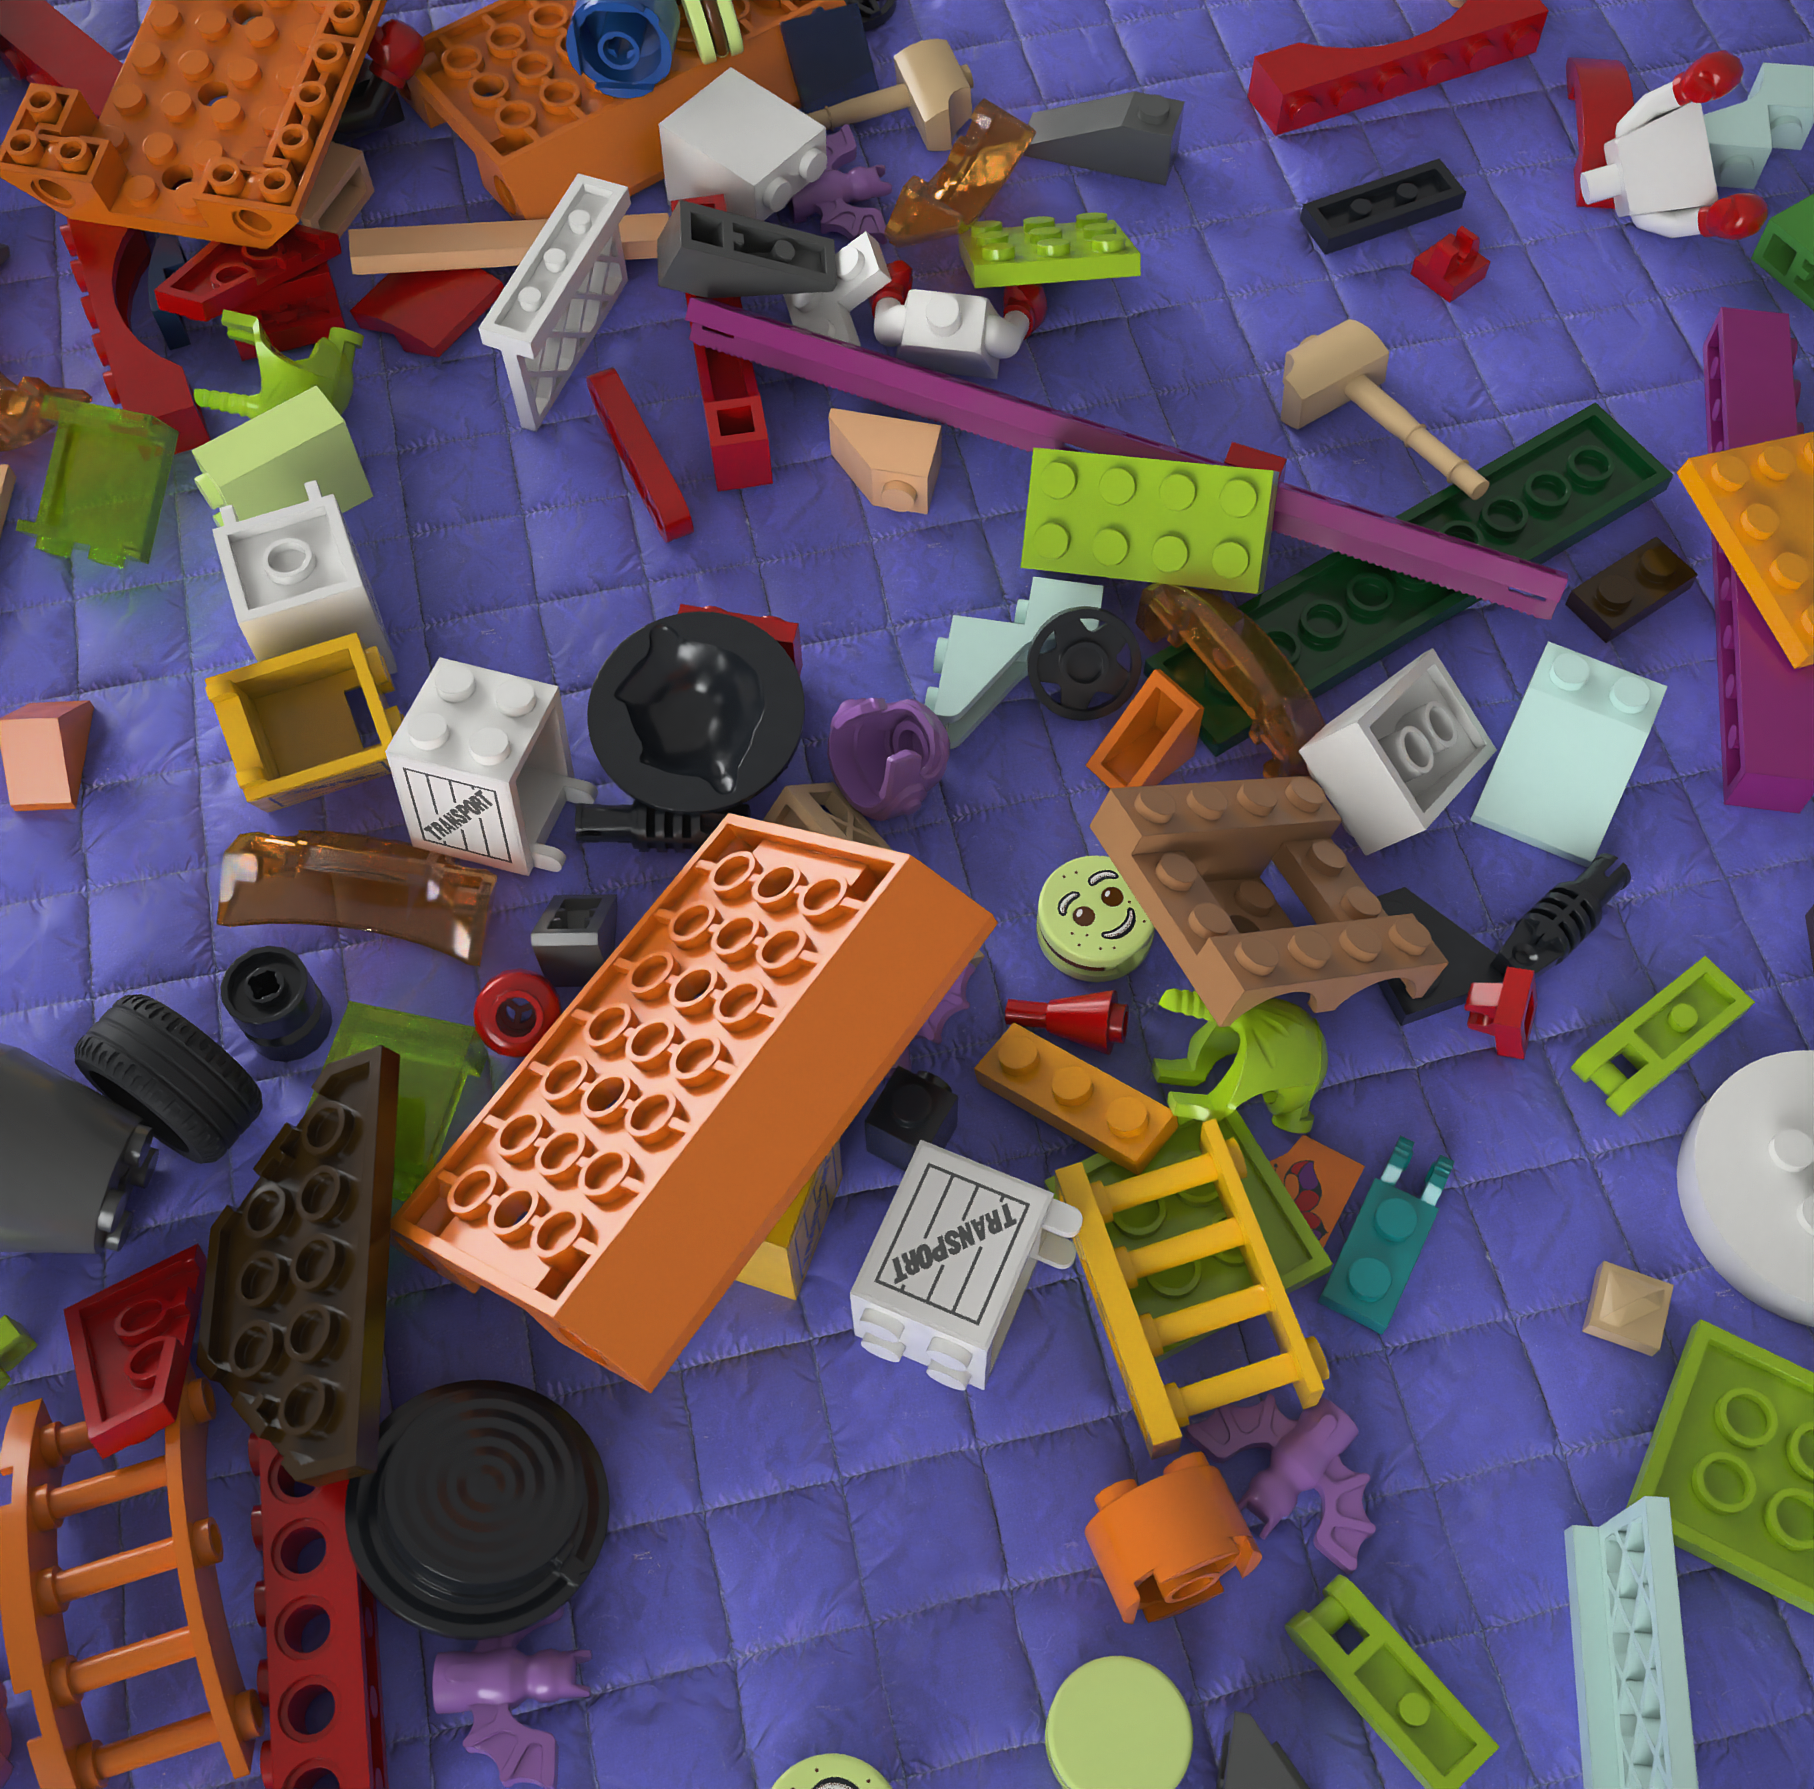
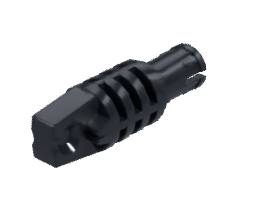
M636 800L633 801L632 805L577 803L575 832L579 833H576L577 843H632L633 849H639V852H650L651 848H656L657 852H668V849H674L675 853H685L686 849H692L693 853H696L728 813L751 818L750 805L740 804L736 807L710 814L680 815L648 807Z
M1608 853L1600 854L1574 881L1558 883L1516 922L1514 931L1491 963L1503 974L1506 973L1507 966L1534 970L1535 979L1561 963L1600 924L1603 913L1602 908L1630 883L1631 874L1627 865L1623 862L1607 877L1604 872L1616 862L1618 857Z

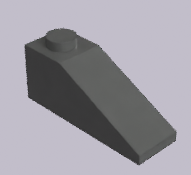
M1134 91L1034 112L1020 143L1019 155L1166 186L1178 152L1185 102L1165 98L1160 95H1150Z
M679 200L657 239L658 286L711 299L832 292L837 286L834 239Z

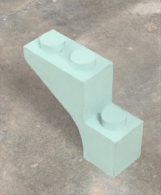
M1763 62L1747 101L1703 115L1716 186L1754 189L1773 148L1802 149L1814 124V66Z
M1033 576L1029 600L1018 599L1014 623L953 615L949 638L938 637L935 649L933 672L941 674L939 688L928 686L925 698V705L936 714L948 733L950 749L960 746L1023 678L1028 676V651L1032 639L1039 628L1053 615L1068 608L1079 606L1101 608L1104 586ZM1080 619L1090 631L1099 627L1100 620ZM1054 631L1044 642L1040 653L1055 648L1056 639Z

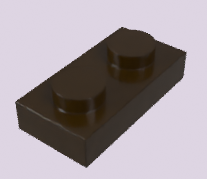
M1656 536L1571 590L1565 605L1607 643L1689 590L1698 574Z

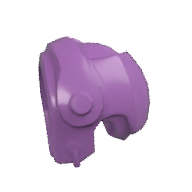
M861 698L844 701L832 717L827 755L833 778L848 803L862 815L877 821L893 819L904 814L910 815L919 810L921 803L927 796V792L941 781L950 755L948 733L936 714L929 707L914 699L886 703L884 698Z

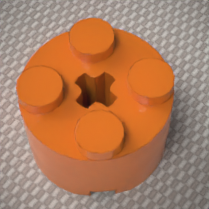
M1192 1452L1177 1458L1164 1468V1475L1140 1486L1137 1485L1135 1479L1121 1480L1106 1487L1094 1498L1099 1512L1087 1524L1084 1535L1119 1613L1126 1624H1134L1137 1610L1141 1609L1147 1622L1151 1623L1170 1618L1197 1607L1225 1591L1219 1580L1221 1575L1236 1566L1243 1579L1258 1566L1262 1559V1554L1220 1470L1215 1466L1209 1465L1203 1452Z

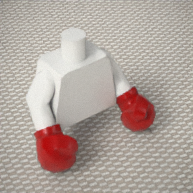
M1726 50L1706 53L1692 63L1686 71L1677 74L1672 82L1644 94L1617 123L1616 138L1604 144L1607 165L1581 173L1580 185L1586 204L1589 205L1613 197L1618 217L1631 216L1632 222L1638 229L1668 238L1701 234L1703 237L1716 236L1729 240H1741L1756 234L1768 218V204L1763 197L1753 193L1733 194L1719 200L1701 103L1717 100L1727 95L1739 85L1744 73V67L1740 58Z
M903 260L886 264L892 281L868 298L874 318L875 337L885 346H897L896 358L945 374L997 379L1000 359L1010 358L1015 355L1023 340L1028 338L1043 323L1047 314V299L1042 283L1005 286L1002 318L998 315L990 300L982 296L918 289L912 290L913 269Z

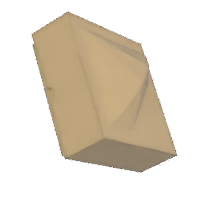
M1603 1261L1596 1270L1582 1332L1649 1356L1655 1355L1661 1348L1674 1285Z

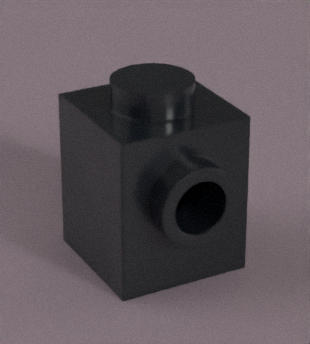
M898 1065L864 1121L867 1151L906 1171L920 1139L944 1149L957 1128L958 1095L952 1093L951 1087L938 1076L927 1071H918L917 1074H914Z

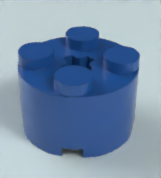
M576 0L566 36L567 54L573 68L580 76L583 71L590 79L595 81V88L613 97L636 98L653 91L654 85L663 78L665 79L671 68L680 29V14L675 0Z

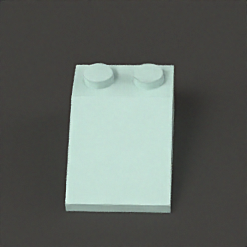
M1548 641L1470 821L1588 868L1598 852L1651 731L1668 686Z

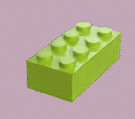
M1033 447L1020 568L1259 594L1264 592L1280 472Z

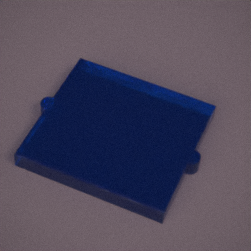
M857 3L826 11L822 7H817L813 9L810 15L779 23L804 114L824 109L825 105L830 107L851 98L879 90Z

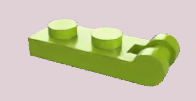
M1704 956L1590 1047L1574 1062L1570 1069L1584 1083L1592 1080L1608 1096L1605 1104L1619 1117H1622L1654 1088L1745 1015L1755 1001L1710 959ZM1620 1054L1638 1070L1629 1079L1611 1062Z
M1341 1574L1337 1575L1322 1589L1324 1599L1310 1613L1300 1610L1285 1624L1284 1628L1295 1645L1320 1667L1425 1789H1459L1500 1746L1365 1595L1348 1578ZM1345 1623L1353 1626L1364 1639L1348 1655L1332 1638Z

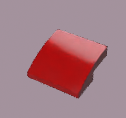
M328 261L229 310L256 316L272 346L279 352L317 343L323 336L328 339L331 327L347 329ZM234 340L242 361L257 358L254 345Z
M481 268L388 273L350 312L360 328L394 334L405 352L439 358L497 300L504 289L502 281Z

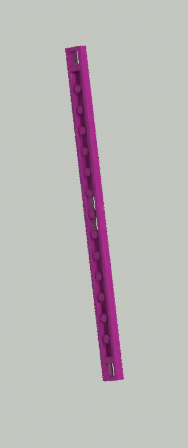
M690 298L685 317V320L693 322L689 340L700 346H706V348H712V350H718L731 356H737V358L762 364V366L787 372L788 375L793 374L794 377L799 376L807 381L812 380L813 383L818 382L819 385L831 386L832 389L837 388L838 391L850 392L851 395L876 401L877 404L882 403L883 406L888 405L890 408L895 407L896 410L901 409L903 412L908 411L909 414L914 413L915 416L927 417L928 420L940 422L942 425L947 424L948 427L953 426L955 429L960 428L961 431L966 430L967 433L973 432L974 435L979 434L980 437L986 436L987 440L993 439L994 442L1006 443L1007 446L1012 445L1013 448L1019 447L1020 450L1025 449L1026 452L1032 451L1033 453V447L1085 452L1066 446L1065 444L1067 443L1097 454L1231 466L714 299ZM706 327H709V328H712V329H715V330H718V331H721V332H724V333L733 335L734 337H730V336H727V335H723V334H720V333H717V332L708 330V329H706ZM1278 481L1272 532L1276 530L1278 534L1290 535L1292 539L1296 537L1299 541L1304 539L1306 543L1311 542L1313 546L1316 544L1320 548L1325 546L1327 550L1339 551L1341 555L1346 553L1348 557L1360 558L1362 562L1367 560L1369 564L1375 563L1376 566L1389 567L1391 571L1396 569L1397 573L1410 574L1412 578L1417 576L1419 580L1432 581L1433 585L1439 583L1440 587L1453 588L1455 592L1460 590L1462 594L1475 595L1477 599L1482 597L1484 601L1489 600L1491 604L1496 602L1498 606L1511 607L1513 611L1518 609L1520 613L1533 614L1535 618L1551 620L1568 582V574ZM1509 587L1543 597L1545 600L1511 590Z

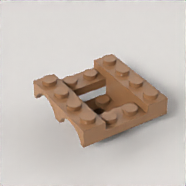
M1310 775L1110 788L1089 825L1219 1027L1231 1026L1237 1018L1256 1005L1273 997L1292 992L1309 993L1310 999L1307 1004L1314 1013L1334 1011L1342 1002L1360 990L1392 978H1400L1406 986L1405 989L1412 999L1421 998L1449 963L1433 942L1427 928L1418 922L1412 913L1388 916L1383 910L1379 899L1369 891L1347 861L1345 853L1331 839L1342 818L1327 800L1324 790L1313 781ZM1271 860L1315 920L1316 925L1294 927L1276 901L1271 890L1266 887L1260 876Z

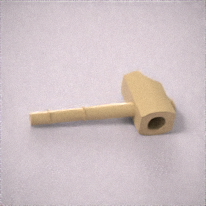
M923 40L909 45L894 56L897 85L851 98L830 107L825 105L824 109L806 114L825 126L826 130L831 129L833 131L834 128L846 124L859 123L908 108L927 150H951L955 134L973 116L971 88L974 87L973 77L967 64L959 65L947 40Z
M1348 319L1318 336L1311 335L1305 338L1299 346L1286 352L1281 421L1283 423L1300 429L1352 400L1382 427L1402 440L1406 448H1412L1442 473L1447 478L1448 483L1455 484L1472 500H1477L1486 493L1489 488V481L1469 465L1467 459L1462 460L1426 430L1425 424H1420L1404 407L1378 387V385L1385 382L1389 351L1380 338L1366 325L1356 320Z

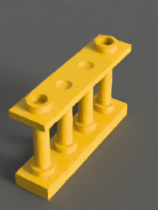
M1216 1118L1202 1123L1199 1141L1202 1155L1107 1186H1103L1101 1180L1089 1183L1082 1161L1055 1170V1192L1058 1200L1076 1207L1083 1217L1081 1230L1076 1236L1072 1237L1151 1460L1179 1451L1182 1440L1180 1428L1189 1425L1188 1417L1290 1383H1293L1304 1410L1318 1404L1325 1389L1322 1381L1329 1379L1328 1365L1321 1346L1314 1336L1308 1338L1303 1336L1241 1180L1247 1178V1168L1241 1149L1235 1138L1232 1137L1224 1140ZM1213 1181L1227 1220L1131 1251H1127L1124 1245L1113 1248L1105 1227L1106 1223L1114 1221L1113 1213ZM1239 1247L1254 1286L1154 1319L1149 1312L1138 1316L1129 1292L1130 1289L1138 1287L1137 1279ZM1262 1314L1266 1315L1281 1352L1280 1355L1178 1388L1175 1382L1163 1385L1154 1360L1155 1357L1163 1355L1162 1347Z

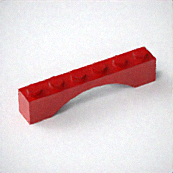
M1467 0L1452 17L1432 30L1408 40L1382 46L1360 48L1323 47L1301 42L1254 56L1248 99L1275 136L1535 53L1549 10L1540 0Z
M724 194L680 199L727 212ZM679 200L670 201L672 213ZM685 293L687 308L690 298L706 297ZM741 297L711 298L742 308ZM706 327V329H708V330H711V331H714V332H717V333H720V334H723V335H727V336H730V337H734L733 335H730V334H727V333H724V332H721V331H718V330H715V329ZM693 342L717 492L773 484L768 434L752 362L719 352L718 350H712V348H706V346H700Z
M66 217L68 224L59 226L71 257L78 256V259L70 261V266L81 292L89 293L88 296L81 297L80 299L92 329L99 328L100 330L99 333L93 334L91 337L101 363L104 367L110 366L111 368L110 371L104 372L102 375L112 401L115 405H122L123 409L115 411L114 416L125 443L131 444L136 442L146 462L149 463L198 448L211 441L201 407L195 402L194 391L183 367L160 357L142 344L132 333L131 312L133 297L141 276L150 264L152 255L145 231Z

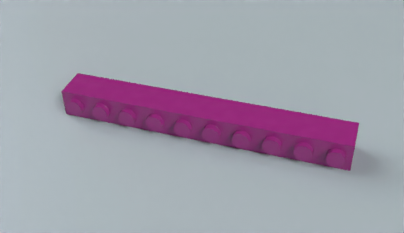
M1721 307L1703 345L1708 454L1804 434V425L1802 422H1797L1796 416L1801 383L1800 380L1794 379L1793 375L1798 342L1796 338H1791L1789 314ZM1711 531L1724 805L1799 814L1814 795V664L1794 669Z

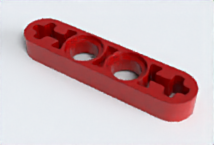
M611 367L588 375L586 382L597 414L661 537L668 543L692 534L694 527L685 499L615 368Z

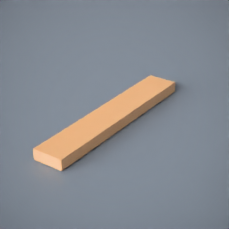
M668 213L623 216L618 226L625 260L658 258L657 239L669 220ZM548 219L348 229L352 274L366 275L519 266Z

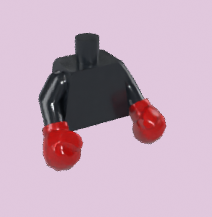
M390 19L381 26H377L367 50L368 55L373 61L364 58L331 142L343 144L405 120L396 89L397 87L400 89L404 88L406 80H410L416 73L426 54L425 41L413 27L396 19Z

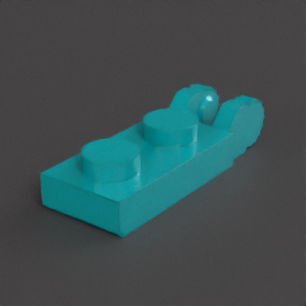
M1401 1135L1380 1179L1375 1178L1371 1184L1318 1299V1303L1382 1335L1390 1323L1440 1209L1435 1205L1455 1161L1440 1154L1438 1159L1432 1162L1425 1176V1186L1419 1198L1396 1188L1395 1185L1401 1172L1407 1169L1413 1156L1412 1148L1415 1143Z

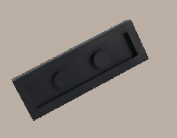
M1439 158L1303 204L1300 222L1323 253L1327 255L1461 209L1466 191Z

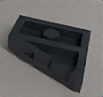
M1406 887L1377 896L1388 916L1412 913L1418 922L1427 928L1433 942L1449 962L1421 998L1412 999L1400 978L1378 982L1400 1026L1466 1003L1471 983H1503L1505 974L1499 972L1491 963L1497 955Z

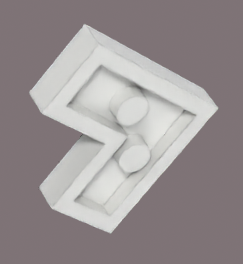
M866 231L835 254L837 286L832 292L783 294L793 325L861 347L850 311L892 281L879 242Z

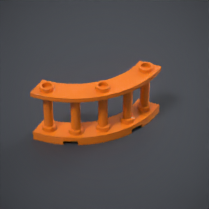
M190 1360L188 1362L176 1422L165 1427V1455L62 1487L63 1473L66 1464H69L71 1461V1455L95 1448L89 1440L86 1421L64 1426L60 1421L52 1422L43 1398L16 1405L12 1408L0 1453V1473L2 1476L13 1473L11 1503L0 1506V1611L14 1695L31 1690L42 1736L26 1742L40 1789H103L107 1787L110 1777L217 1742H221L234 1779L250 1775L255 1740L263 1736L265 1732L264 1711L257 1691L254 1688L249 1690L245 1688L224 1612L215 1565L223 1560V1542L217 1522L212 1516L209 1517L206 1481L208 1427L210 1420L216 1418V1401L210 1382L206 1377L196 1378ZM167 1486L172 1537L64 1571L58 1565L57 1528L63 1525L65 1517ZM177 1568L188 1626L78 1661L74 1655H69L62 1612L68 1610L71 1601ZM196 1657L210 1711L103 1745L99 1739L92 1740L81 1706L85 1692Z

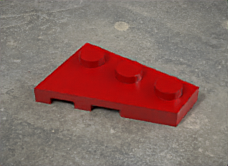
M296 224L267 250L211 241L154 290L159 310L182 315L191 320L207 322L221 315L223 309L231 310L341 254L339 236L336 233Z
M198 1243L63 1309L89 1440L102 1459L130 1445L144 1442L157 1431L176 1422L205 1283L207 1258Z

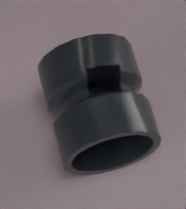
M275 946L251 949L236 958L225 971L220 986L222 1003L250 1043L261 1055L270 1060L282 1062L302 1059L316 1051L328 1037L332 1024L331 1007L315 984L307 968L295 953L286 948Z

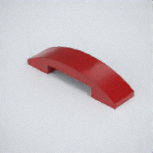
M1568 57L1566 62L1568 99L1575 100L1579 156L1573 170L1576 206L1615 209L1613 197L1589 205L1586 204L1581 191L1580 176L1583 172L1607 165L1604 144L1616 138L1617 123L1634 106L1630 78L1624 64L1619 60Z

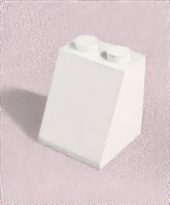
M732 67L659 123L669 206H671L670 201L724 194L727 212L764 221L774 212L782 210L789 199L808 183L815 182L827 168L826 127Z

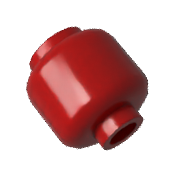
M523 968L505 970L489 979L478 994L473 1010L475 1030L484 1045L499 1055L512 1058L526 1057L562 1014L560 996L551 981L538 972ZM523 998L526 999L528 1003L519 1005L513 999ZM507 1006L515 1011L514 1019L509 1016ZM532 1009L531 1016L521 1021L522 1013Z

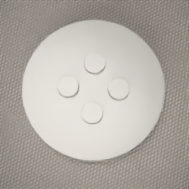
M1797 1050L1767 1056L1746 1065L1730 1076L1701 1107L1689 1124L1681 1142L1677 1163V1188L1687 1226L1698 1247L1715 1270L1732 1287L1760 1307L1790 1321L1814 1327V1050Z

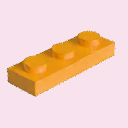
M1013 1023L974 1067L978 1084L1137 1176L1143 1172L1179 1127L1177 1116H1173L1170 1108L1016 1023Z

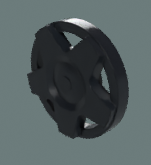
M1091 606L1068 608L1053 615L1036 632L1027 656L1028 677L1038 699L1053 713L1067 719L1079 721L1102 718L1119 709L1133 694L1139 682L1142 668V658L1138 642L1127 624L1115 614ZM1080 619H1096L1106 623L1090 631ZM1054 631L1056 639L1055 648L1040 653L1044 642ZM1126 643L1130 651L1129 672L1116 660L1117 655ZM1041 682L1057 683L1060 685V703L1045 691ZM1096 692L1114 695L1108 701L1088 708Z

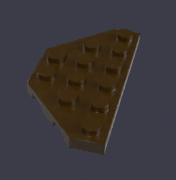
M383 1045L327 1064L311 1087L319 1094L297 1126L286 1122L254 1166L253 1170L260 1178L240 1206L235 1208L227 1204L210 1228L196 1365L209 1380L220 1383L231 1395L233 1401L230 1405L257 1437L270 1441L284 1457L280 1464L297 1482L315 1487L377 1472L400 1054Z

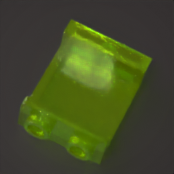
M44 395L39 417L57 426V433L36 522L18 519L16 531L36 539L35 549L61 557L71 558L73 549L89 552L88 560L111 567L124 568L126 559L149 564L179 431L152 415Z
M349 1001L322 1071L329 1063L379 1045H383L400 1054L392 1199L407 1201L436 1166L467 1076L481 1077L488 1052L473 1026ZM316 1091L312 1094L306 1112L319 1095Z

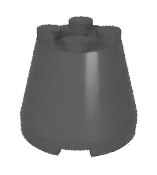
M0 1043V1252L100 1254L105 1248L119 1252L126 1242L133 1221V1212L124 1210L133 1187L146 1188L157 1164L159 1150L150 1147L154 1128L149 1127L147 1120L42 1060L20 1048Z

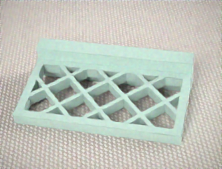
M1644 1496L1599 1527L1572 1525L1564 1530L1584 1789H1698L1670 1501L1668 1497Z

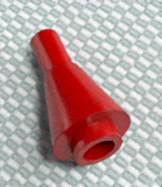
M1116 990L1052 999L1049 1003L1008 999L1006 1004V1025L1016 1023L1024 1027L1043 1028L1048 1033L1107 1055L1111 1054L1114 1043L1124 1044L1127 1036L1129 1007L1128 1004L1118 1003Z

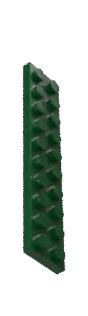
M1595 402L1476 470L1489 481L1488 490L1479 499L1472 500L1455 484H1452L1394 518L1541 565L1667 490L1674 475ZM1337 551L1147 658L1143 674L1149 678L1155 669H1161L1204 707L1198 737L1213 755L1217 757L1482 600V597L1477 599L1475 595L1462 594L1460 590L1455 592L1453 588L1440 587L1439 583L1433 585L1432 581L1419 580L1417 576L1412 578L1410 574L1404 575L1403 572L1397 573L1396 569L1391 571L1389 567L1383 568L1382 565L1369 564L1367 560L1362 562L1360 558L1348 557L1346 553L1341 555Z

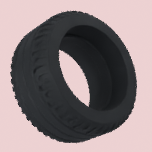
M125 995L117 1000L112 1008L108 1009L99 1021L87 1031L86 1035L82 1036L74 1048L76 1066L101 1094L147 1120L148 1126L154 1128L153 1136L196 1163H211L224 1156L227 1149H230L239 1136L256 1120L263 1108L260 1088L231 1055L186 1018L163 1003L146 995Z

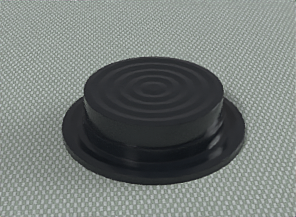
M686 612L671 615L645 625L623 640L613 650L599 670L591 689L587 710V724L591 744L600 765L616 786L636 801L663 812L680 815L710 814L736 807L759 795L774 781L777 782V778L788 768L798 748L805 723V698L802 683L792 659L784 648L772 636L756 625L738 617L716 612Z
M466 1380L444 1384L411 1398L380 1423L377 1472L349 1479L344 1510L348 1548L353 1563L370 1592L390 1612L411 1626L427 1633L459 1640H485L515 1634L538 1624L559 1610L575 1595L593 1569L604 1543L609 1520V1491L604 1466L598 1451L582 1426L565 1409L546 1396L520 1385L497 1380Z

